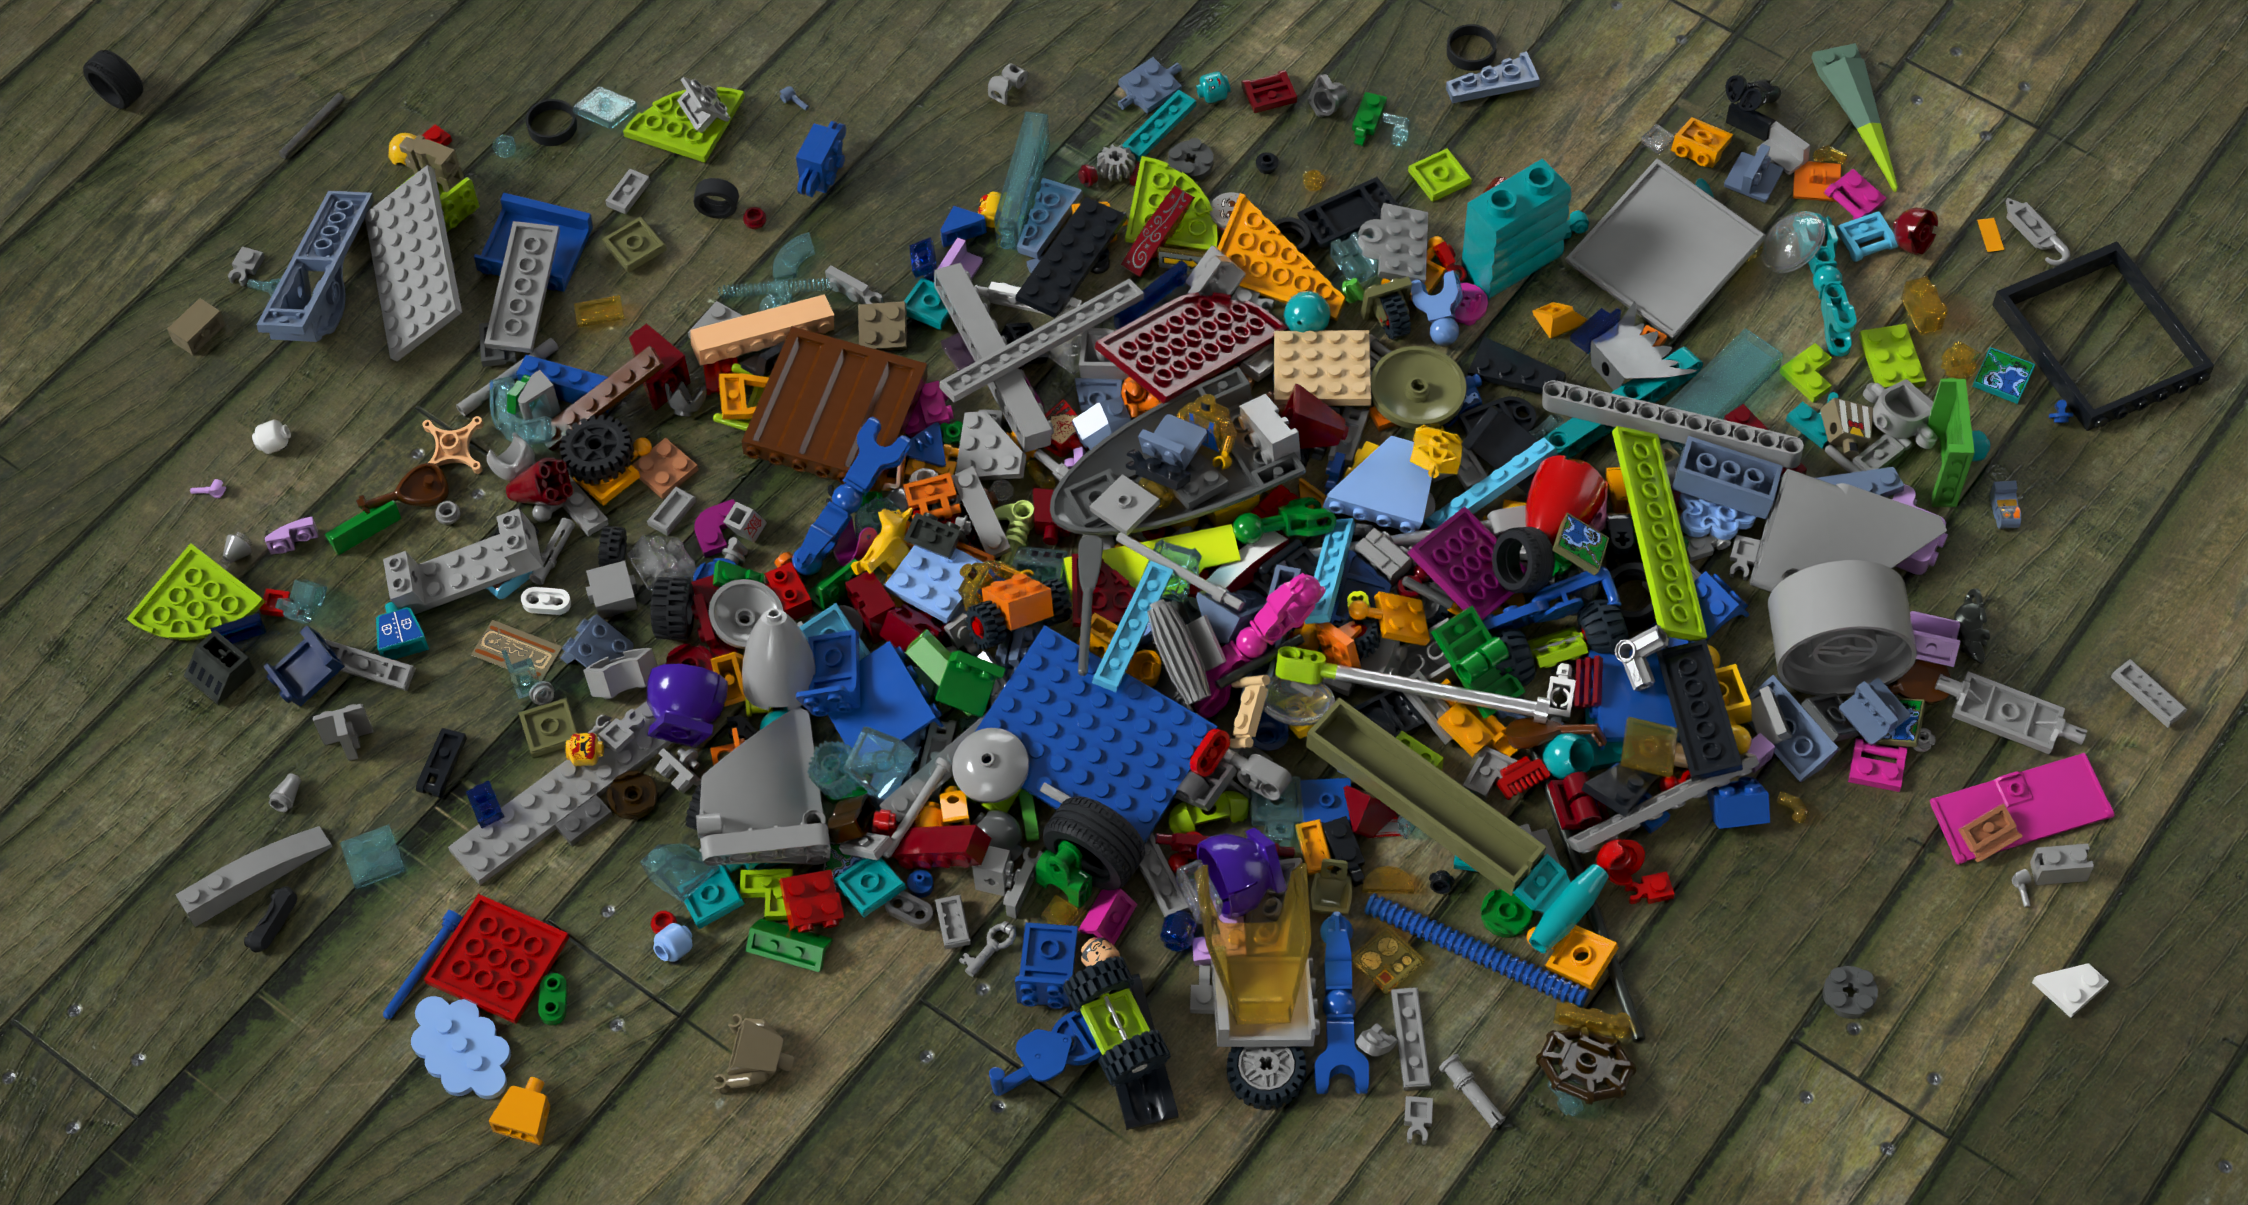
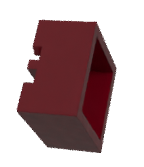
M867 571L845 584L849 607L859 612L862 617L863 628L867 626L865 629L866 634L872 643L876 644L884 639L879 634L888 611L896 608V605L874 572L869 574Z
M909 603L908 606L903 604L901 608L896 607L888 611L879 634L885 640L890 641L896 648L900 646L904 652H906L909 644L926 629L945 648L950 640L944 629L946 625H943L941 620Z

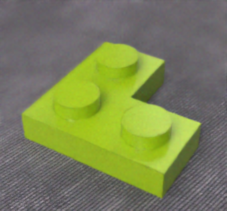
M1814 343L1783 365L1779 373L1814 403L1831 390L1832 385L1818 372L1831 363L1832 357Z
M793 869L741 870V898L765 897V920H788L779 880L793 876Z

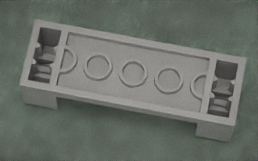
M518 508L497 516L500 534L421 564H417L406 551L383 559L390 600L398 609L411 608L415 615L542 568L543 565L534 525Z

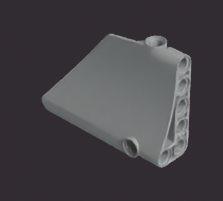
M800 707L788 711L751 736L703 774L701 780L700 813L696 815L697 833L701 843L703 864L707 866L744 863L819 865L830 860L829 832L822 809L808 711Z

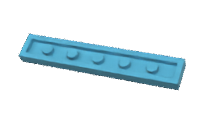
M1545 438L1535 442L1524 452L1513 457L1511 461L1493 471L1492 474L1479 483L1474 484L1469 490L1454 498L1450 503L1425 519L1427 527L1429 529L1439 527L1464 506L1472 514L1476 513L1535 472L1543 460L1559 455L1558 452Z
M1353 518L1337 519L1334 530L1325 535L1314 577L1320 582L1321 586L1325 587L1326 591L1319 602L1315 604V609L1307 617L1305 624H1321L1331 620L1355 529Z
M1153 561L1149 562L1093 677V684L1113 692L1117 691L1150 623L1147 611L1151 609L1150 605L1161 600L1173 575V569Z

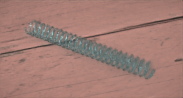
M827 277V288H825V279H821L822 289L820 288V279L817 278L818 289H816V280L813 278L812 290L811 279L809 278L808 290L806 279L803 280L804 290L802 289V280H799L800 290H798V281L795 279V291L793 290V281L790 280L791 291H789V282L786 280L785 292L784 281L782 280V292H780L779 281L776 282V286L775 282H772L773 292H771L770 282L767 283V286L763 282L764 293H762L761 282H759L758 286L756 282L754 283L755 294H753L752 283L749 286L747 283L745 284L746 294H744L743 284L740 287L739 284L736 285L737 295H735L734 284L731 287L729 284L727 285L728 296L726 295L725 285H723L724 295H721L720 287H718V292L721 298H729V296L737 298L738 296L746 297L748 295L750 297L756 294L764 296L765 294L773 295L774 293L776 295L778 293L787 294V292L791 294L792 292L800 293L801 291L803 293L805 291L814 292V290L816 292L819 290L827 291L828 289L831 291L833 287H829V278Z

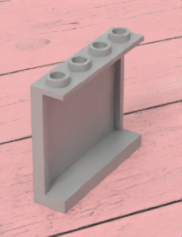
M1212 947L1211 973L1217 1047L1314 1046L1315 1035L1320 1034V1021L1314 1017V1014L1318 1012L1317 998H1312V994H1315L1316 985L1315 978H1310V973H1313V958L1308 957L1307 947H1303L1302 958H1224L1223 947Z

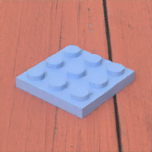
M914 545L885 583L884 589L886 592L948 624L988 570L986 563L955 548L949 560ZM972 566L978 572L973 580L967 575L970 573Z

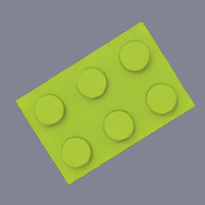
M1906 324L1860 331L1859 339L1875 383H1879L1887 389L1907 379L1916 388L1925 386L1926 378Z

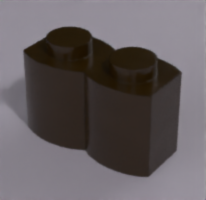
M868 793L839 801L836 804L833 816L830 817L827 824L829 837L834 840L835 844L863 837L867 834L869 822L874 819L876 807Z

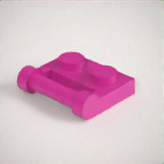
M1854 169L1850 170L1837 182L1829 185L1824 192L1829 198H1834L1852 214L1854 220L1872 214L1887 199Z
M1856 738L1848 782L1900 792L1907 748L1899 747L1896 749L1875 744L1871 746L1869 743L1863 742V739ZM1861 752L1894 758L1896 763L1861 757Z

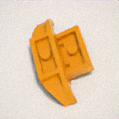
M1445 679L1441 683L1445 685L1454 686L1448 679ZM1444 700L1450 709L1438 719L1437 723L1472 758L1485 746L1509 757L1518 750L1512 748L1508 743L1506 737L1507 727L1502 725L1493 715L1483 718L1478 708L1474 705Z

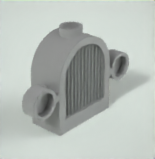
M1907 379L1887 389L1879 383H1869L1866 386L1863 396L1869 402L1876 403L1873 407L1872 421L1877 428L1895 438L1916 436V443L1925 449H1931L1937 441V435L1927 426L1933 401Z

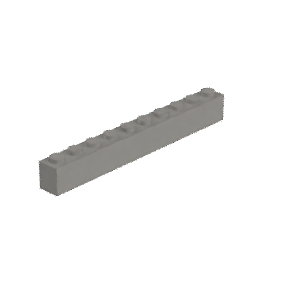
M957 263L934 270V287L974 361L976 362L1006 346L1007 341L1004 336L999 334L997 322L991 319L987 304L982 303L978 288L973 286L970 273L964 270L962 264ZM1017 368L987 384L1011 430L1015 433L1024 453L1051 445V435L1054 434L1053 425L1050 420L1047 421L1045 418L1043 406L1041 403H1037L1034 390L1031 386L1028 387L1022 369L1019 370Z

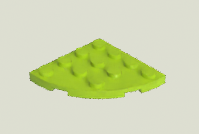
M717 87V90H715L718 94L717 98L727 107L726 112L731 119L726 122L716 118L703 133L696 131L677 101L686 91L682 90L662 97L653 102V106L645 112H639L623 130L624 137L706 163L744 100V91Z
M1141 156L1125 242H1135L1158 206L1174 185L1195 198L1172 238L1168 237L1163 247L1206 253L1210 246L1218 248L1217 224L1214 223L1210 216V212L1213 209L1201 188L1188 175L1170 167L1168 163Z
M190 543L127 617V620L138 628L162 638L195 640L206 638L215 628L249 618L266 601Z

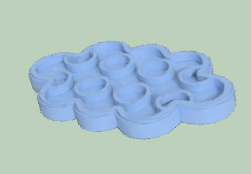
M1682 492L1678 501L1680 508L1683 510L1679 519L1681 530L1695 538L1703 537L1710 533L1721 540L1732 539L1736 536L1739 529L1751 528L1757 517Z
M437 996L423 999L415 1010V1017L420 1027L414 1031L411 1037V1046L416 1055L425 1059L428 1073L433 1077L441 1078L445 1090L450 1095L464 1096L473 1090L476 1095L483 1099H494L500 1096L507 1086V1078L502 1068L509 1062L511 1050L507 1041L497 1036V1030L493 1021L489 1018L480 1017L476 1004L465 999L457 1000L450 1005L443 998Z

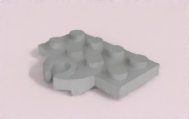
M1383 203L1381 220H1369L1360 227L1357 243L1363 251L1362 255L1370 259L1379 260L1378 277L1392 280L1409 276L1411 281L1419 279L1425 283L1428 212Z

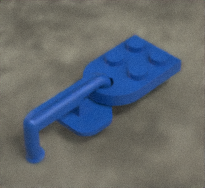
M1601 566L1595 576L1586 571L1546 586L1535 595L1531 603L1517 607V605L1509 606L1503 610L1502 614L1497 616L1489 614L1482 622L1491 635L1500 629H1519L1535 622L1540 623L1564 618L1578 612L1584 606L1582 598L1568 600L1567 595L1601 582L1609 603L1607 605L1619 607L1622 603L1619 600V595L1609 570ZM1562 597V602L1550 608L1548 601Z
M1072 1011L1056 1022L1052 1032L1036 1029L1020 1038L1016 1044V1052L1024 1066L1006 1077L1001 1068L993 1067L990 1069L989 1077L992 1090L996 1096H1001L1031 1078L1039 1082L1049 1081L1065 1070L1066 1063L1070 1065H1085L1101 1057L1102 1054L1082 1013Z

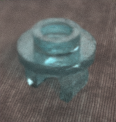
M498 136L493 143L494 152L504 158L512 156L516 150L514 137Z

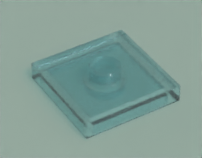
M599 86L574 105L573 113L612 129L637 109V102Z

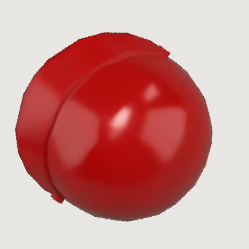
M1614 839L1601 847L1597 855L1596 864L1607 872L1608 879L1611 882L1621 886L1631 885L1633 883L1631 875L1642 867L1645 851L1634 840Z

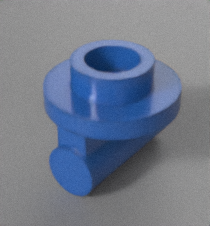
M2059 400L2055 404L2057 413L2049 414V418H2054V423L2069 422L2070 417H2074V413H2065L2067 403L2065 400Z

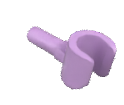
M215 479L211 487L191 488L190 492L191 494L206 493L214 498H220L225 492L226 487H222L223 482L221 480Z

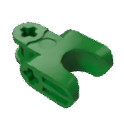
M1062 841L1058 846L1057 854L1047 849L1040 856L1036 864L1037 884L1046 889L1049 884L1059 887L1067 895L1068 903L1078 909L1084 905L1092 893V876L1081 869L1082 854L1072 843Z

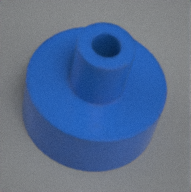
M917 870L908 877L907 885L911 895L917 898H924L933 891V878L929 872Z

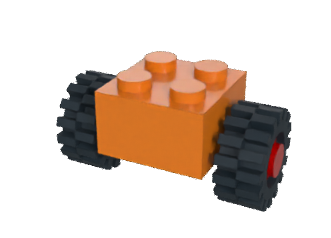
M1016 574L1011 579L991 583L990 586L982 588L983 602L967 608L966 615L968 617H965V621L968 622V625H966L967 630L970 629L971 632L969 633L970 638L973 637V643L977 644L979 649L982 648L984 650L1002 644L1007 634L1004 631L1006 628L1012 631L1038 621H1043V625L1051 627L1068 621L1071 618L1070 614H1072V609L1069 608L1072 606V602L1068 600L1070 595L1066 594V587H1062L1063 583L1056 578L1040 583L1026 574Z

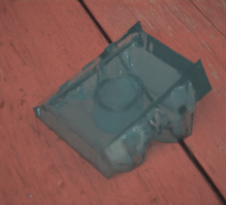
M1163 539L1155 544L1153 549L1155 552L1199 576V563L1202 556L1196 548H1185L1164 542ZM1173 573L1162 597L1183 602L1190 592L1189 586L1191 583Z

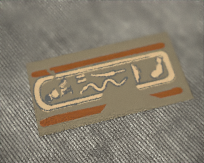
M492 620L471 655L540 682L547 674L563 646Z

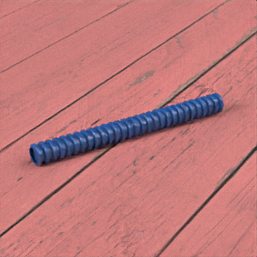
M1376 893L1370 896L1366 904L1365 914L1368 916L1372 914V917L1375 919L1379 917L1382 922L1386 920L1388 925L1395 924V928L1399 929L1401 927L1404 932L1408 930L1411 935L1417 934V937L1420 939L1424 937L1426 942L1432 941L1433 945L1439 944L1442 949L1446 947L1449 952L1453 950L1455 955L1462 954V958L1466 959L1468 957L1471 962L1477 961V964L1480 966L1484 964L1487 969L1491 967L1493 972L1500 971V975L1504 976L1506 974L1509 979L1513 977L1516 982L1522 981V984L1525 986L1529 984L1531 989L1538 988V992L1544 991L1547 996L1551 994L1554 999L1560 998L1562 1003L1567 1001L1569 1006L1576 1005L1578 1010L1585 1004L1589 994L1587 987L1583 989L1580 984L1574 985L1571 980L1567 982L1564 977L1558 978V974L1554 973V975H1551L1549 970L1545 972L1542 967L1536 968L1533 963L1529 965L1526 960L1520 961V957L1516 956V958H1513L1511 953L1506 955L1504 950L1497 951L1495 946L1491 948L1488 943L1484 945L1481 940L1475 941L1473 936L1468 938L1466 933L1460 934V931L1457 929L1453 931L1450 926L1446 928L1443 923L1439 925L1437 920L1430 921V917L1426 916L1424 918L1421 913L1415 914L1414 910L1408 911V908L1405 906L1401 908L1399 903L1394 905L1392 900L1385 901V897L1381 896L1379 898Z

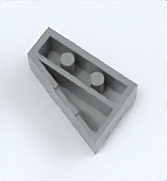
M1264 394L1240 405L1241 416L1238 417L1241 427L1243 430L1247 429L1249 431L1250 440L1254 447L1260 448L1262 459L1266 465L1293 452L1301 460L1298 430L1296 428L1290 430L1287 426L1289 420L1286 417L1281 418L1279 416L1277 406Z

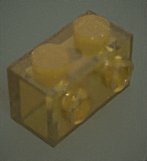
M1928 276L1906 281L1901 300L1919 334L1922 335L1942 329L1948 311L1946 304L1941 302L1938 296L1936 286L1930 282Z

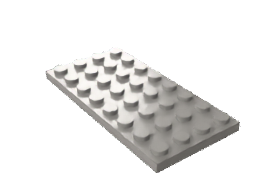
M426 165L370 209L365 217L390 359L399 361L462 313L435 170L429 165Z

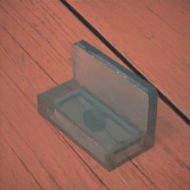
M506 649L502 650L501 652L518 699L529 696L531 687L539 682L532 659L528 658L511 664Z

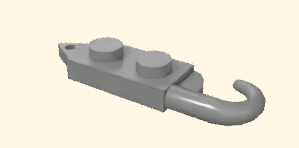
M2010 198L2006 199L2008 212L2006 218L2036 249L2047 250L2055 247L2062 255L2060 260H2052L2046 257L2045 261L2047 263L2058 266L2070 260L2071 256L2068 247L2027 202L2020 203Z

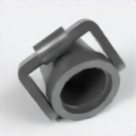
M1318 75L1308 101L1318 117L1329 116L1336 112L1347 100L1348 92L1343 84L1339 82L1332 83L1328 75Z

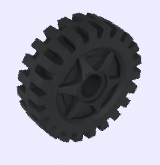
M595 415L589 416L590 421H586L583 418L580 420V425L575 422L572 424L573 430L568 428L565 431L566 436H562V443H560L561 457L566 463L567 472L573 478L575 477L577 481L581 482L584 480V483L590 484L591 480H593L594 484H600V479H603L604 483L609 482L608 477L618 478L617 472L623 474L626 471L625 467L631 465V460L634 457L632 439L627 427L624 424L622 425L618 419L615 421L614 417L609 416L606 420L605 415H599L598 420H596Z

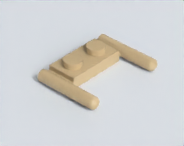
M1268 675L1242 677L1231 684L1233 688L1245 687V690L1242 693L1240 709L1234 721L1235 727L1232 735L1235 736V739H1230L1229 749L1250 748L1253 746L1252 737L1256 736L1268 691L1265 686L1270 683Z

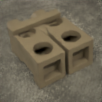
M418 135L415 139L406 137L400 143L401 152L407 154L405 159L406 166L413 170L414 175L426 165L431 166L435 170L437 182L442 184L445 192H448L465 179L461 167L458 165L459 161L454 149L425 139L421 135Z

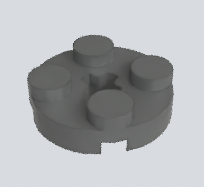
M1191 138L1189 141L1178 143L1169 150L1168 164L1179 172H1184L1194 182L1206 178L1212 171L1213 152L1207 145L1201 143L1200 139ZM1187 159H1195V163L1186 161Z
M1854 966L1834 968L1826 978L1823 986V999L1827 1006L1829 1004L1835 1010V1014L1847 1019H1857L1864 1016L1865 1013L1874 1007L1878 997V989L1873 980L1872 973ZM1850 987L1856 990L1857 993H1854L1853 997H1848V993L1843 992V989Z

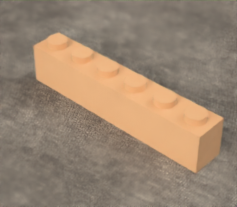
M824 294L690 330L691 346L700 366L712 364L727 358H734L742 354L776 346L786 340L791 326L819 334L834 330V313Z

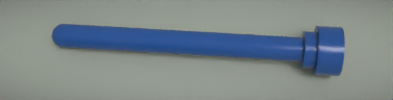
M452 910L446 912L442 918V929L384 1010L383 1017L385 1019H391L449 935L456 930L463 919L461 915Z

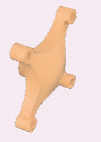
M476 416L467 426L452 431L439 429L430 420L423 422L422 425L425 431L431 433L436 442L434 455L428 463H434L437 466L449 463H463L470 466L476 474L482 472L481 464L475 461L469 452V444L473 433L484 426L481 417Z

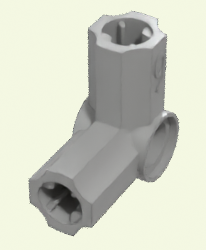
M1659 625L1648 629L1630 640H1621L1615 647V655L1618 660L1623 662L1634 691L1647 689L1655 683L1646 657L1668 646L1669 641L1666 632ZM1631 647H1632V648H1633V654H1632L1631 657H1630V656H1629V650H1630Z

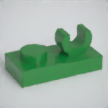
M721 560L715 563L713 586L720 588L726 583L740 579L754 580L764 584V573L742 568L741 566Z

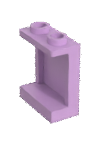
M1911 611L1910 615L1917 650L1916 659L1954 667L1960 645V640H1957L1960 622Z

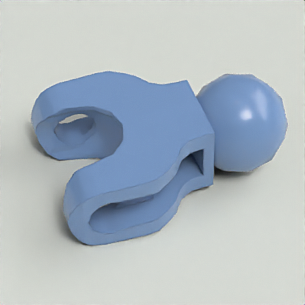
M1452 270L1444 274V288L1437 295H1429L1425 284L1419 279L1411 281L1413 304L1426 313L1428 321L1432 323L1430 326L1432 341L1440 346L1451 345L1459 336V326L1454 319H1456L1455 310L1463 298L1457 273Z

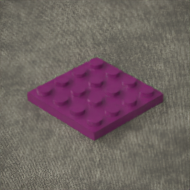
M1465 506L1408 551V555L1462 610L1473 606L1482 621L1515 594L1502 587L1493 570L1492 554L1497 538ZM1520 563L1522 572L1525 575L1527 569Z

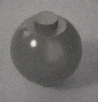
M994 810L989 811L986 815L981 812L972 821V825H977L992 838L989 846L1010 850L1011 861H1015L1025 850L1020 845L1022 839L1020 825L1012 815Z

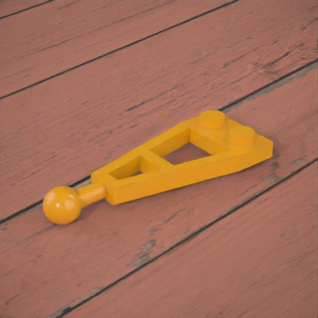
M743 373L719 374L722 419L752 418L757 406L747 408L744 385L765 388L769 377Z

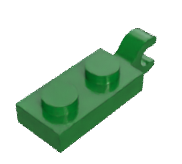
M1365 92L1352 124V131H1355L1354 136H1356L1354 144L1363 146L1367 134L1374 136L1385 109L1387 97Z

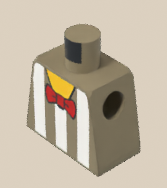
M1833 398L1820 408L1828 442L1843 447L1845 457H1856L1859 454L1858 449L1871 439L1873 407Z

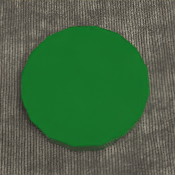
M1502 889L1491 891L1484 898L1481 906V920L1486 929L1492 934L1503 938H1512L1523 934L1530 927L1533 918V910L1525 905L1515 894L1510 896Z

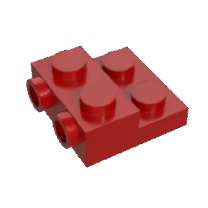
M831 870L791 876L779 880L790 931L798 930V933H805L814 930L815 926L823 925L825 929L838 926L839 922L844 918L839 892L836 893Z

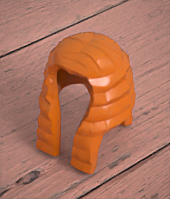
M1131 377L1124 380L1121 394L1131 417L1136 418L1162 403Z

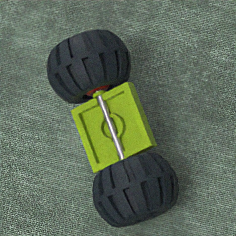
M1605 599L1594 600L1584 605L1577 615L1579 633L1574 627L1527 641L1525 635L1518 629H1500L1492 633L1491 636L1503 641L1508 649L1509 657L1495 666L1496 670L1500 669L1502 671L1499 673L1501 676L1509 673L1518 678L1522 687H1525L1536 675L1534 659L1540 668H1549L1567 659L1576 660L1583 654L1588 653V650H1593L1597 653L1611 652L1614 655L1616 645L1621 640H1629L1627 627L1620 608L1615 605H1607L1609 602ZM1511 667L1512 670L1509 672H1506L1504 669Z

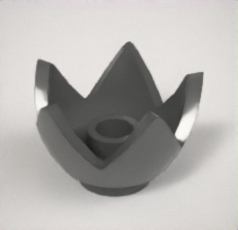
M683 381L678 384L673 394L670 391L669 384L665 383L666 397L675 414L693 416V412L698 411L704 404L706 386H702L692 397Z

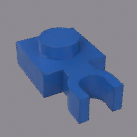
M1336 452L1334 460H1329L1326 474L1329 475V478L1325 485L1326 496L1340 483L1345 469L1346 454Z

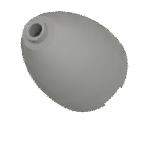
M772 608L762 614L748 638L742 666L743 692L751 704L764 710H769L770 707H788V710L798 708L802 704L796 699V693L809 690L813 674L815 675L816 673L814 656L807 638L797 623L783 610Z

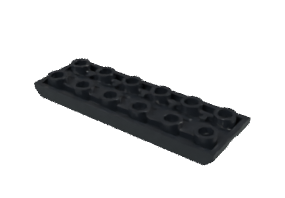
M1139 973L1134 974L1132 977L1135 982L1131 986L1130 991L1150 1031L1155 1030ZM1161 1064V1067L1152 1070L1149 1074L1143 1075L1142 1078L1134 1079L1132 1082L1124 1083L1120 1086H1114L1126 1130L1179 1118L1165 1064Z

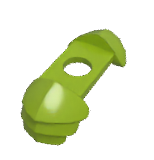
M1223 791L1214 804L1216 812L1212 815H1206L1202 812L1201 808L1183 801L1174 806L1170 813V828L1174 834H1185L1195 831V825L1230 817L1233 823L1244 821V819H1247L1249 811L1248 799L1236 791Z

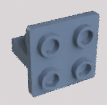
M1761 144L1755 156L1741 152L1724 182V187L1765 203L1781 177L1784 168L1770 163L1771 157L1768 156L1770 146Z
M1876 678L1869 684L1863 681L1856 687L1855 694L1839 706V710L1871 746L1909 719L1911 715L1880 678Z

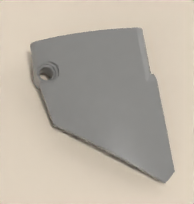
M1787 469L1779 480L1774 502L1767 516L1750 585L1772 592L1788 576L1811 566L1834 561H1869L1892 569L1944 534L1947 529L1941 516L1849 484L1840 483L1833 485Z

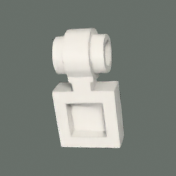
M1711 534L1709 537L1706 535L1699 538L1689 535L1683 536L1689 541L1687 555L1690 562L1713 555L1714 547L1722 550L1731 544V539L1721 540Z

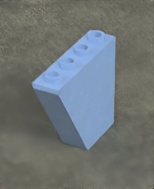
M1390 436L1328 493L1323 508L1335 514L1342 513L1353 516L1357 520L1374 522L1381 527L1399 529L1403 533L1417 532L1423 524L1432 477L1428 475L1429 470L1410 462L1414 442Z

